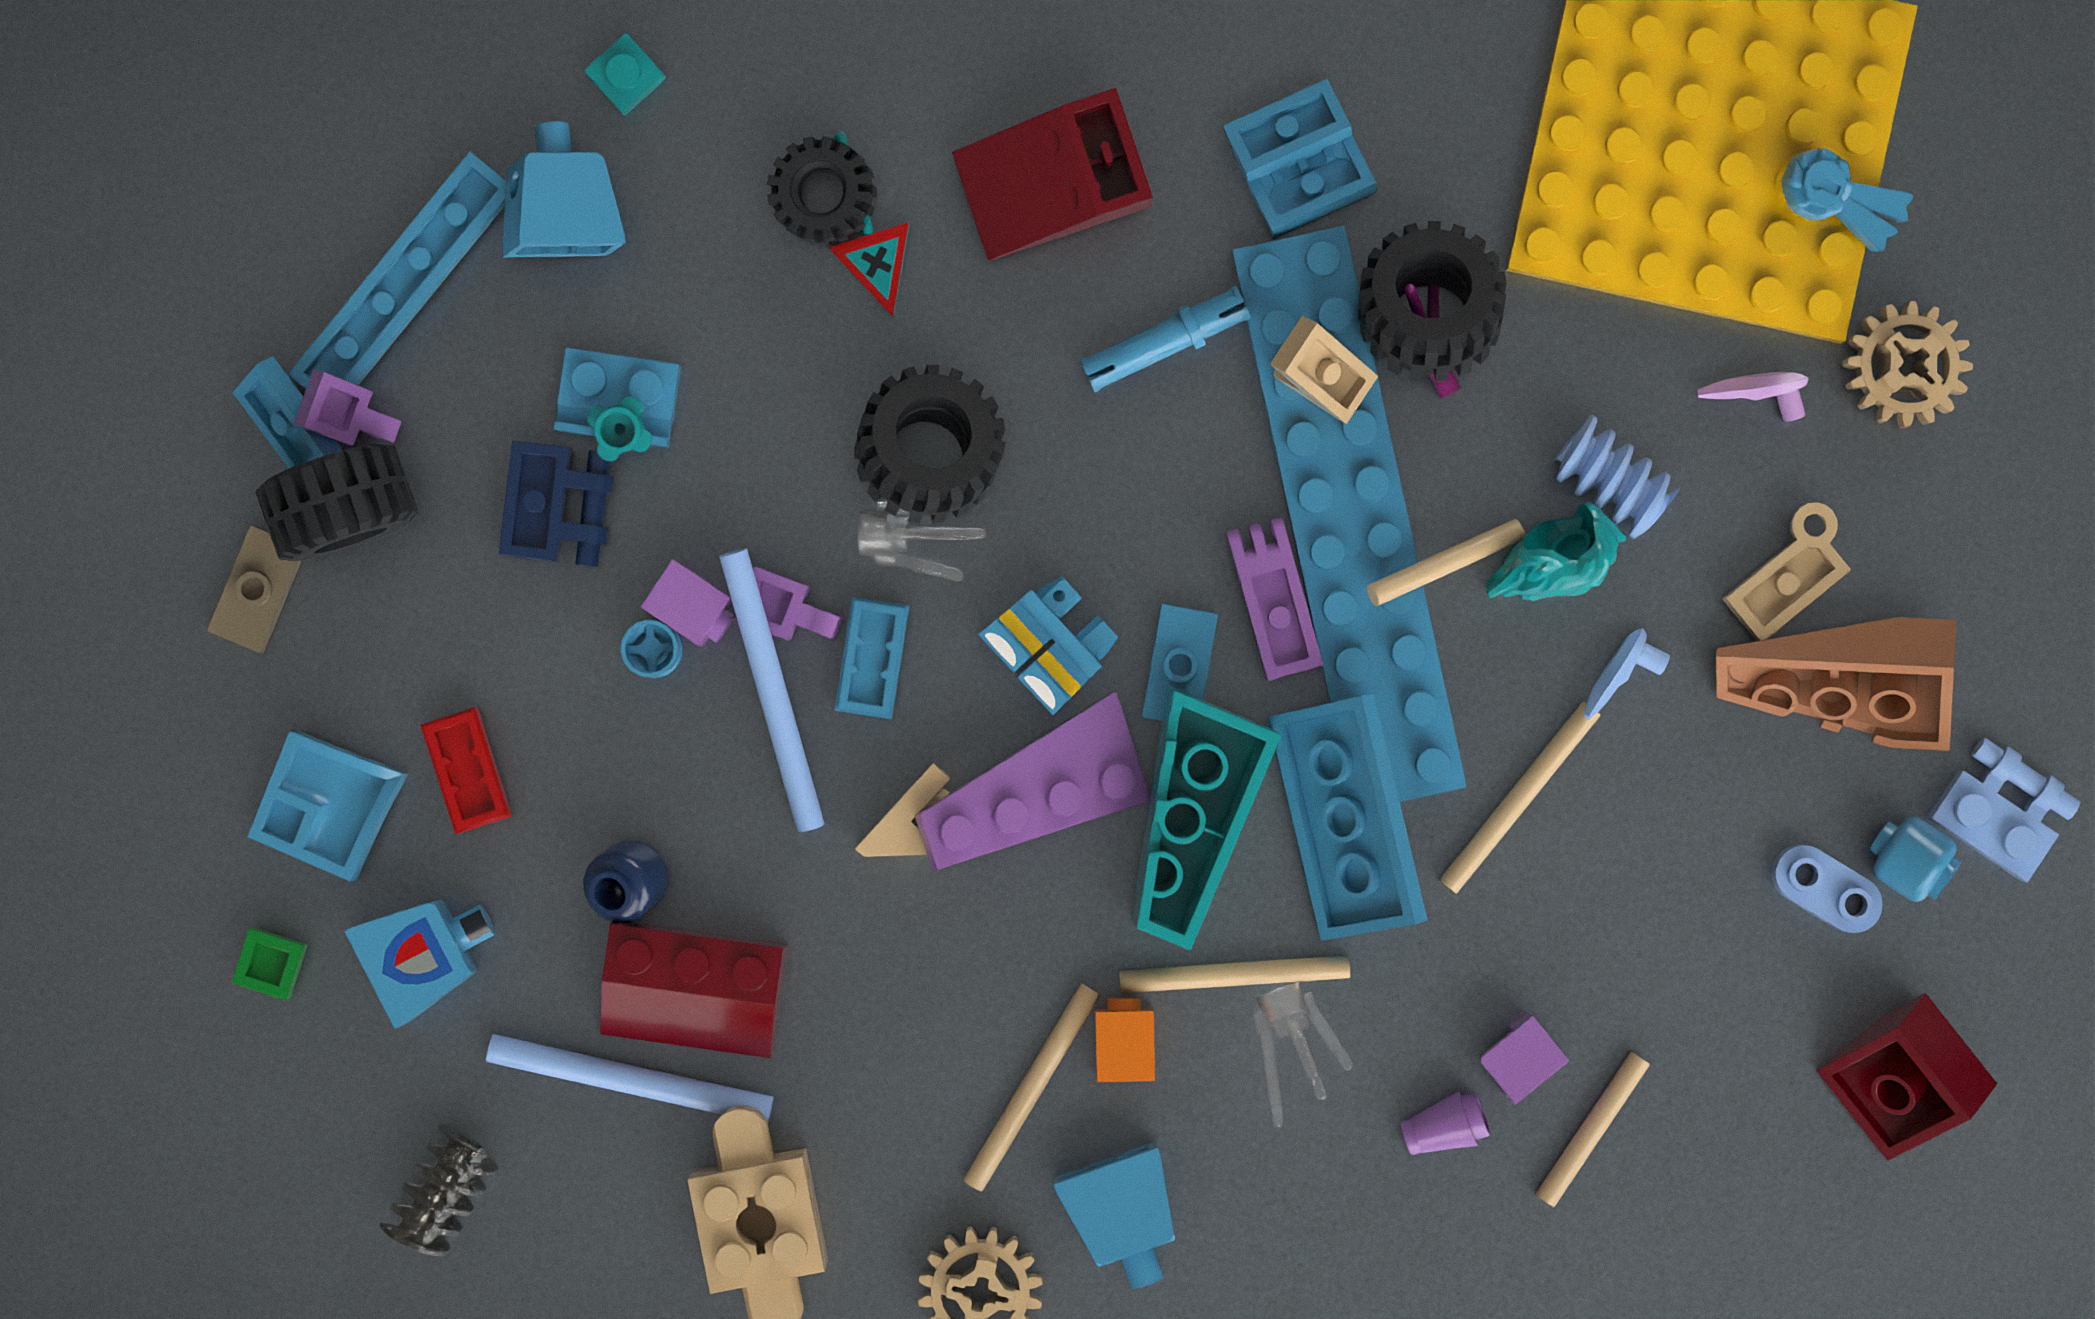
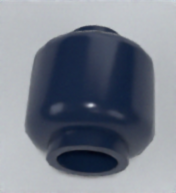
M631 840L616 843L599 854L587 866L583 878L584 895L589 906L599 917L612 923L622 924L638 920L653 909L664 898L669 884L668 870L662 857L651 846L640 841Z

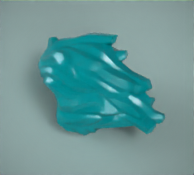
M1591 502L1584 503V505H1579L1574 517L1538 522L1510 551L1497 571L1486 581V592L1490 598L1501 593L1504 597L1519 594L1521 599H1530L1531 601L1552 596H1577L1585 594L1592 587L1601 585L1609 572L1610 566L1616 562L1618 543L1626 541L1627 536L1616 527L1601 509Z

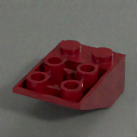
M1117 88L1059 106L952 152L988 262L1151 208L1153 196Z

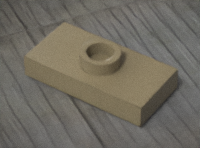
M250 525L211 618L207 632L258 653H264L302 561L278 559L270 533Z

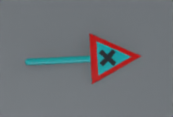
M842 131L836 132L834 135L835 140L848 145L845 133ZM867 215L862 222L866 225L862 229L863 237L828 248L894 317L910 222L875 233L870 216Z

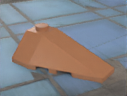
M1895 617L1717 648L1716 698L1781 717L1796 712L1821 720L1820 728L1839 733L1842 726L1872 734V743L1889 748L1950 751L1956 620Z

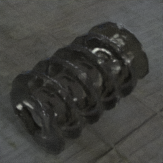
M441 1124L438 1129L449 1140L447 1145L428 1143L426 1149L437 1162L434 1166L419 1162L414 1166V1169L425 1182L422 1186L405 1182L402 1186V1189L413 1202L411 1205L393 1202L390 1206V1209L401 1220L399 1225L385 1222L379 1224L385 1234L403 1246L419 1253L433 1256H445L449 1252L451 1247L444 1235L457 1236L461 1232V1222L455 1215L469 1216L473 1212V1202L467 1195L482 1196L485 1192L486 1185L479 1175L494 1176L499 1169L488 1151L477 1141L449 1125Z

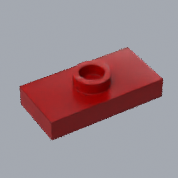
M473 707L420 724L455 834L512 817L511 808L479 708Z

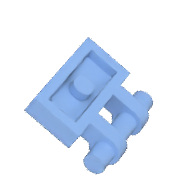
M1983 737L1971 754L1972 757L1987 766L1981 778L1977 780L1964 770H1958L1926 818L2020 881L2028 883L2059 836L2058 833L2041 823V820L2050 809L2066 820H2069L2077 812L2081 801L2064 791L2065 784L2051 774L2044 777L2021 762L2022 755L2008 745L2000 748ZM2005 781H2010L2031 795L2022 809L1997 793Z

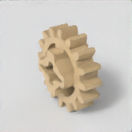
M1910 301L1904 304L1901 316H1899L1895 307L1890 304L1880 309L1882 323L1872 316L1866 317L1860 322L1863 330L1867 333L1866 336L1853 335L1849 337L1847 343L1858 352L1857 356L1842 360V366L1856 370L1857 377L1850 380L1845 386L1847 390L1861 388L1865 394L1857 404L1860 410L1872 405L1878 407L1876 422H1887L1893 414H1897L1898 427L1907 428L1911 426L1914 414H1916L1921 424L1926 425L1935 421L1933 407L1943 414L1951 412L1955 408L1952 400L1948 397L1949 394L1961 395L1967 392L1968 387L1957 378L1958 374L1973 369V363L1960 360L1958 353L1970 346L1969 340L1954 342L1951 334L1955 331L1958 323L1955 319L1943 325L1937 323L1936 321L1939 316L1938 307L1933 306L1920 316L1918 315L1916 301ZM1909 327L1920 330L1925 334L1918 339H1906L1900 331L1895 332L1893 329ZM1940 352L1943 358L1942 377L1937 373V356ZM1873 353L1878 357V375L1875 378L1871 368ZM1911 354L1916 359V362L1911 367L1913 373L1903 376L1898 370L1904 362L1902 357ZM1898 390L1909 391L1915 398L1919 397L1922 401L1905 403L1897 401L1890 396Z
M973 1226L967 1227L965 1242L961 1244L949 1234L944 1238L947 1250L945 1255L932 1250L928 1254L927 1260L936 1268L935 1272H920L918 1282L924 1286L931 1287V1292L919 1296V1307L934 1308V1312L928 1319H956L948 1311L942 1295H946V1298L957 1301L965 1314L964 1319H986L999 1310L1009 1312L1013 1310L1006 1319H1031L1026 1310L1041 1309L1042 1298L1030 1293V1289L1043 1284L1042 1274H1028L1026 1271L1035 1261V1256L1032 1252L1019 1257L1015 1254L1019 1238L1016 1236H1012L1004 1245L997 1242L998 1234L995 1227L989 1229L986 1239H978ZM978 1253L976 1262L963 1271L953 1269L947 1271L954 1262L963 1256ZM998 1257L1012 1268L1018 1279L1019 1286L1004 1280L996 1268ZM978 1277L988 1279L989 1290L997 1292L996 1295L987 1294L983 1303L972 1301L973 1291L964 1288L965 1286H975Z

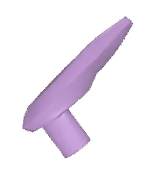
M1770 372L1722 380L1698 389L1697 396L1698 398L1707 399L1746 398L1755 401L1776 396L1783 421L1788 422L1800 419L1806 415L1799 389L1806 386L1809 378L1795 372Z

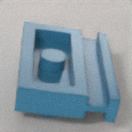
M565 348L557 402V417L553 430L595 437L594 428L587 421L590 410L598 405L605 408L619 405L623 398L631 396L639 399L643 404L641 418L645 429L650 431L653 436L651 445L670 448V434L674 421L681 365ZM621 423L616 424V433L623 434L625 426Z

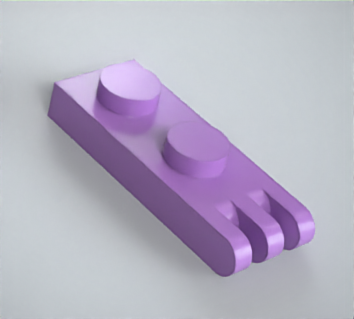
M1282 516L1270 519L1271 532L1275 538V542L1265 543L1259 522L1248 525L1253 548L1243 550L1242 537L1237 528L1226 531L1266 681L1324 666Z

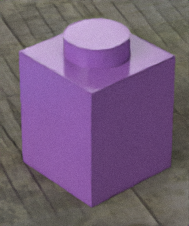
M674 559L671 560L641 605L642 609L701 647H704L709 638L718 643L736 616L735 613L729 610L732 600L728 594Z

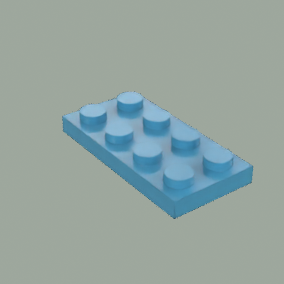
M1374 693L1269 716L1270 727L1282 735L1277 745L1276 753L1321 941L1410 926L1427 921Z

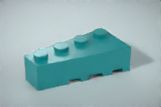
M1169 685L1167 686L1131 919L1137 929L1191 951L1282 735L1270 727Z

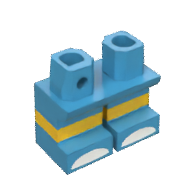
M1063 576L1045 585L1036 594L1031 589L1017 603L978 634L1013 673L1021 668L1050 640H1054L1055 643L1018 676L1022 683L1052 715L1102 667L1099 661L1109 652L1118 639V636L1098 615L1076 636L1060 621L1082 599Z

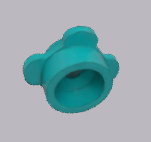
M628 396L623 398L619 405L609 408L598 405L590 410L587 421L594 428L595 437L599 443L597 453L602 459L614 461L618 459L621 453L630 450L644 452L650 448L653 436L644 427L641 418L643 404L639 399ZM621 423L625 426L623 434L616 433V424Z

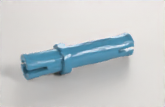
M1235 285L1230 290L1190 308L1187 304L1177 308L1178 313L1169 317V319L1089 357L1081 358V364L1094 391L1097 392L1100 388L1191 345L1198 349L1206 345L1204 339L1244 320H1250L1251 316L1247 307L1244 306V300L1237 286Z

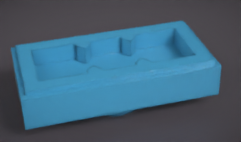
M852 597L834 711L886 719L893 718L909 605Z
M1161 604L1142 711L1143 718L1162 721L1168 685L1202 700L1204 699L1218 618L1217 613Z

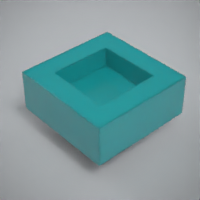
M627 32L584 69L586 75L624 117L667 79L664 73Z

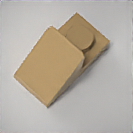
M1301 316L1270 363L1275 368L1273 374L1275 378L1345 424L1349 422L1378 378L1376 373L1323 327L1304 316Z
M934 762L861 841L855 850L863 857L927 855L918 824L913 820L916 814L950 794L944 786L951 777Z

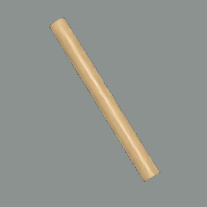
M1582 701L1440 877L1439 881L1452 892L1457 894L1601 716L1597 712L1591 719H1585L1583 714L1587 703Z
M1344 955L1119 970L1120 993L1350 978L1349 956Z
M1082 982L1080 983L963 1178L965 1183L982 1192L1101 995L1099 992Z

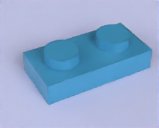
M273 356L256 364L232 392L288 468L338 452L342 449L336 440L294 425L303 396L297 389L295 382L285 373Z

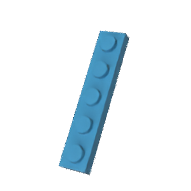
M469 151L288 375L305 389H307L313 370L325 372L359 385L504 208L507 181Z

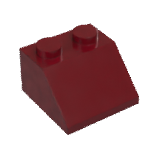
M1926 993L1882 1016L1817 1069L1818 1074L1887 1161L1971 1120L1998 1084Z

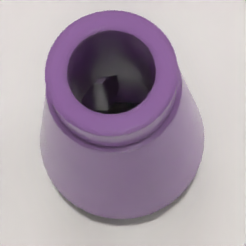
M1458 1091L1411 1117L1410 1120L1401 1122L1402 1133L1411 1155L1421 1152L1428 1153L1479 1146L1478 1139L1491 1135L1483 1106L1476 1091L1466 1095Z

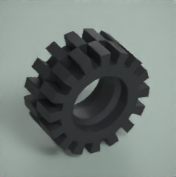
M822 136V139L819 140L814 137L804 138V143L799 146L792 143L785 148L788 154L783 159L777 157L773 163L777 167L774 176H768L767 185L771 187V194H768L767 197L769 205L774 207L775 213L773 215L779 223L786 227V230L810 243L817 242L821 245H832V241L838 240L842 243L851 239L849 234L853 231L859 233L866 226L862 223L867 215L871 217L875 209L871 203L873 197L877 198V187L872 183V178L875 177L871 168L866 165L865 159L845 143H840L830 137ZM820 169L836 172L843 184L841 201L834 209L825 213L810 211L803 203L801 197V188L806 177Z

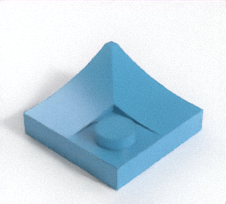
M289 730L247 837L349 882L356 881L359 878L377 834L406 781L408 773L340 748L299 730Z

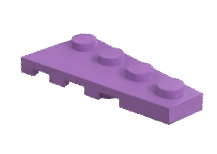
M1111 692L1084 711L1064 721L1044 736L1005 758L1001 763L980 776L973 778L916 814L915 818L932 871L1149 802V793L1117 692Z

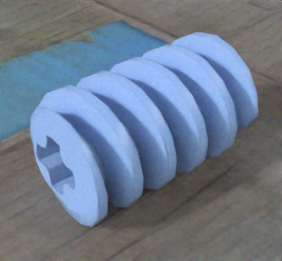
M1589 415L1552 461L1559 460L1561 462L1556 480L1561 483L1572 475L1577 474L1579 480L1574 494L1580 497L1592 488H1595L1598 491L1594 501L1595 506L1601 509L1611 502L1616 505L1611 519L1615 525L1629 516L1634 519L1629 537L1635 539L1645 533L1656 522L1677 495L1681 486L1667 494L1670 474L1662 471L1648 479L1652 460L1644 457L1630 465L1634 446L1630 443H1625L1612 451L1611 448L1616 432L1612 429H1607L1594 437L1593 433L1597 424V417Z

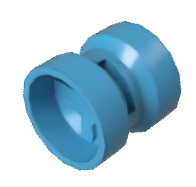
M644 620L636 622L627 629L621 641L620 651L623 662L630 671L639 676L659 678L667 676L677 669L683 658L684 646L678 632L665 623L655 620Z

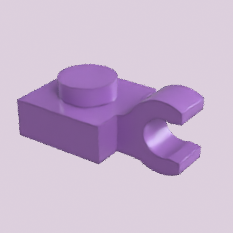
M313 370L294 425L353 446L358 432L394 443L402 421L367 408L373 391L325 372Z
M754 566V575L772 635L791 641L796 626H800L829 638H837L844 618L806 604L805 602L811 587Z

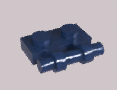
M512 440L498 555L559 563L561 540L578 542L576 565L598 567L600 545H606L608 528L603 527L606 495L613 493L614 476L609 475L610 461L602 459L596 450H589L586 472L571 471L572 448ZM567 489L584 491L580 524L564 522Z

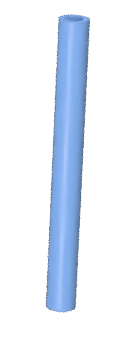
M747 548L730 551L720 555L719 558L797 832L810 831L823 826L825 823Z
M493 1034L491 1037L486 1062L716 1114H722L727 1109L736 1105H748L759 1109L765 1116L767 1123L770 1119L774 1101L773 1096Z

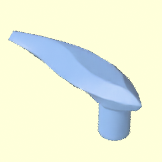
M1643 628L1635 630L1628 635L1603 669L1588 698L1583 714L1585 719H1591L1608 702L1616 689L1629 679L1635 664L1658 675H1661L1665 670L1670 655L1645 643L1647 634Z

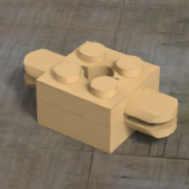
M736 1105L727 1109L718 1117L712 1130L718 1165L694 1169L687 1179L709 1292L713 1294L742 1288L748 1319H801L804 1305L798 1277L825 1272L828 1262L807 1149L800 1148L774 1154L768 1123L762 1112L748 1105Z

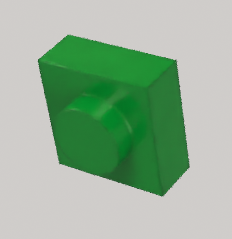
M256 927L249 928L231 983L285 1001L291 999L308 944Z

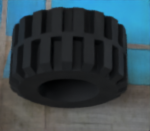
M1428 221V229L1419 230L1417 224L1413 223L1404 226L1403 236L1400 238L1394 232L1384 237L1382 250L1374 247L1369 254L1367 268H1363L1360 281L1358 320H1361L1360 333L1363 341L1371 342L1370 353L1377 361L1387 357L1388 370L1399 375L1404 368L1411 371L1410 380L1420 382L1423 381V374H1434L1435 382L1448 381L1449 371L1455 370L1458 376L1461 377L1471 372L1472 360L1481 364L1489 356L1490 345L1495 346L1500 336L1507 295L1505 294L1507 285L1505 271H1499L1500 259L1495 251L1485 253L1486 241L1477 234L1471 239L1464 237L1465 227L1453 224L1451 231L1440 229L1441 221ZM1408 284H1413L1416 288L1434 284L1451 291L1461 300L1464 306L1456 313L1447 317L1437 319L1425 318L1408 310L1400 298L1405 294V287Z
M926 365L925 372L922 375L917 374L914 366L904 369L899 381H896L891 375L882 382L879 394L873 392L867 402L854 447V459H859L857 473L861 482L867 480L870 482L867 493L874 502L884 497L887 500L885 511L895 517L899 509L910 512L907 521L919 524L923 514L931 515L932 524L945 522L949 512H952L958 518L968 512L972 502L977 505L984 498L988 487L993 482L1005 448V442L1001 441L1005 432L1003 418H995L999 406L993 396L983 400L981 394L984 386L976 379L969 385L962 382L961 378L964 372L951 368L949 376L939 374V365ZM915 422L939 424L955 436L961 447L962 457L957 462L942 468L921 466L910 460L903 453L898 444L896 434L905 426Z
M374 443L357 446L304 462L267 479L255 492L275 551L280 560L302 561L338 552L391 533L408 524L418 514L395 445Z

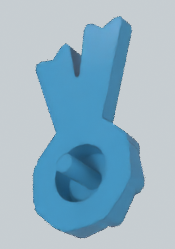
M1827 148L1809 149L1794 155L1789 161L1781 181L1787 205L1794 213L1809 221L1822 220L1836 215L1873 252L1883 251L1886 247V238L1895 236L1898 233L1896 227L1879 216L1896 222L1908 221L1906 206L1913 199L1911 193L1851 182L1847 161L1841 159Z

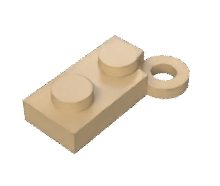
M1814 502L1799 507L1793 513L1790 521V531L1794 541L1790 542L1722 598L1756 641L1769 638L1851 571L1850 567L1830 544L1836 536L1838 523L1833 510L1827 505ZM1811 514L1818 515L1824 522L1823 532L1815 537L1807 534L1804 529V521Z

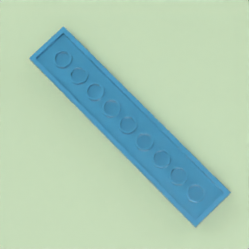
M1345 226L1233 249L1231 254L1240 294L1244 300V306L1247 307L1251 319L1246 321L1311 622L1324 665L1321 668L1329 703L1374 693L1400 802L1466 788V780L1424 587L1416 588L1379 606L1373 605L1366 590L1367 585L1418 563L1378 378L1349 422L1345 424L1275 378L1273 375L1275 368L1270 365L1301 316H1304L1318 323L1377 374L1374 358L1370 353L1371 344L1370 342H1364L1360 333L1361 320H1358L1360 293Z

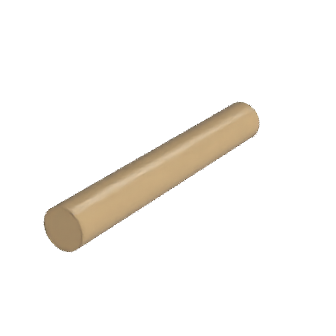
M1517 519L1510 520L1367 585L1368 597L1375 606L1386 603L1520 542L1525 537L1524 528Z
M1630 1052L1535 1193L1537 1197L1555 1207L1650 1066L1648 1062Z

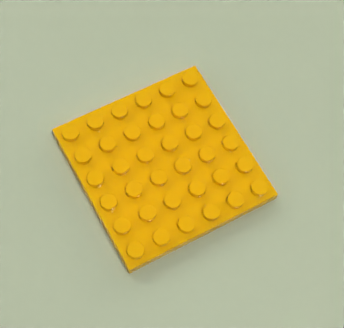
M1564 0L1506 271L1839 344L1845 342L1866 246L1836 215L1822 220L1809 221L1794 213L1787 205L1781 181L1787 165L1794 155L1809 149L1827 148L1841 159L1847 161L1851 182L1879 187L1918 5L1895 0Z

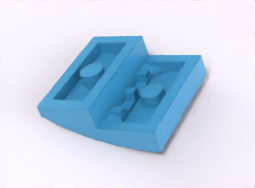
M1328 79L1223 125L1224 133L1273 239L1377 192V183L1352 136L1351 124Z

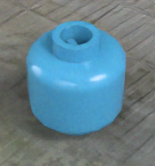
M1917 816L1905 819L1899 827L1889 821L1870 848L1872 852L1878 855L1873 869L1874 876L1912 902H1919L1927 896L1936 900L1961 865V861L1955 858L1957 853L1956 842Z

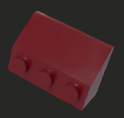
M637 922L626 924L610 923L601 986L600 1034L771 1059L788 944Z

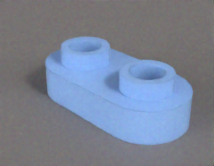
M1808 845L1790 846L1781 851L1775 858L1771 871L1773 884L1783 897L1832 927L1848 933L1866 931L1878 921L1883 906L1881 894L1874 883L1823 851ZM1807 863L1812 867L1814 876L1810 883L1801 885L1796 880L1795 873L1801 864ZM1856 893L1862 898L1863 906L1859 913L1850 915L1845 909V901L1849 895Z

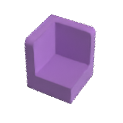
M1526 1011L1508 1025L1512 1030L1480 1056L1482 1065L1502 1088V1092L1515 1105L1569 1062L1568 1058L1535 1017Z

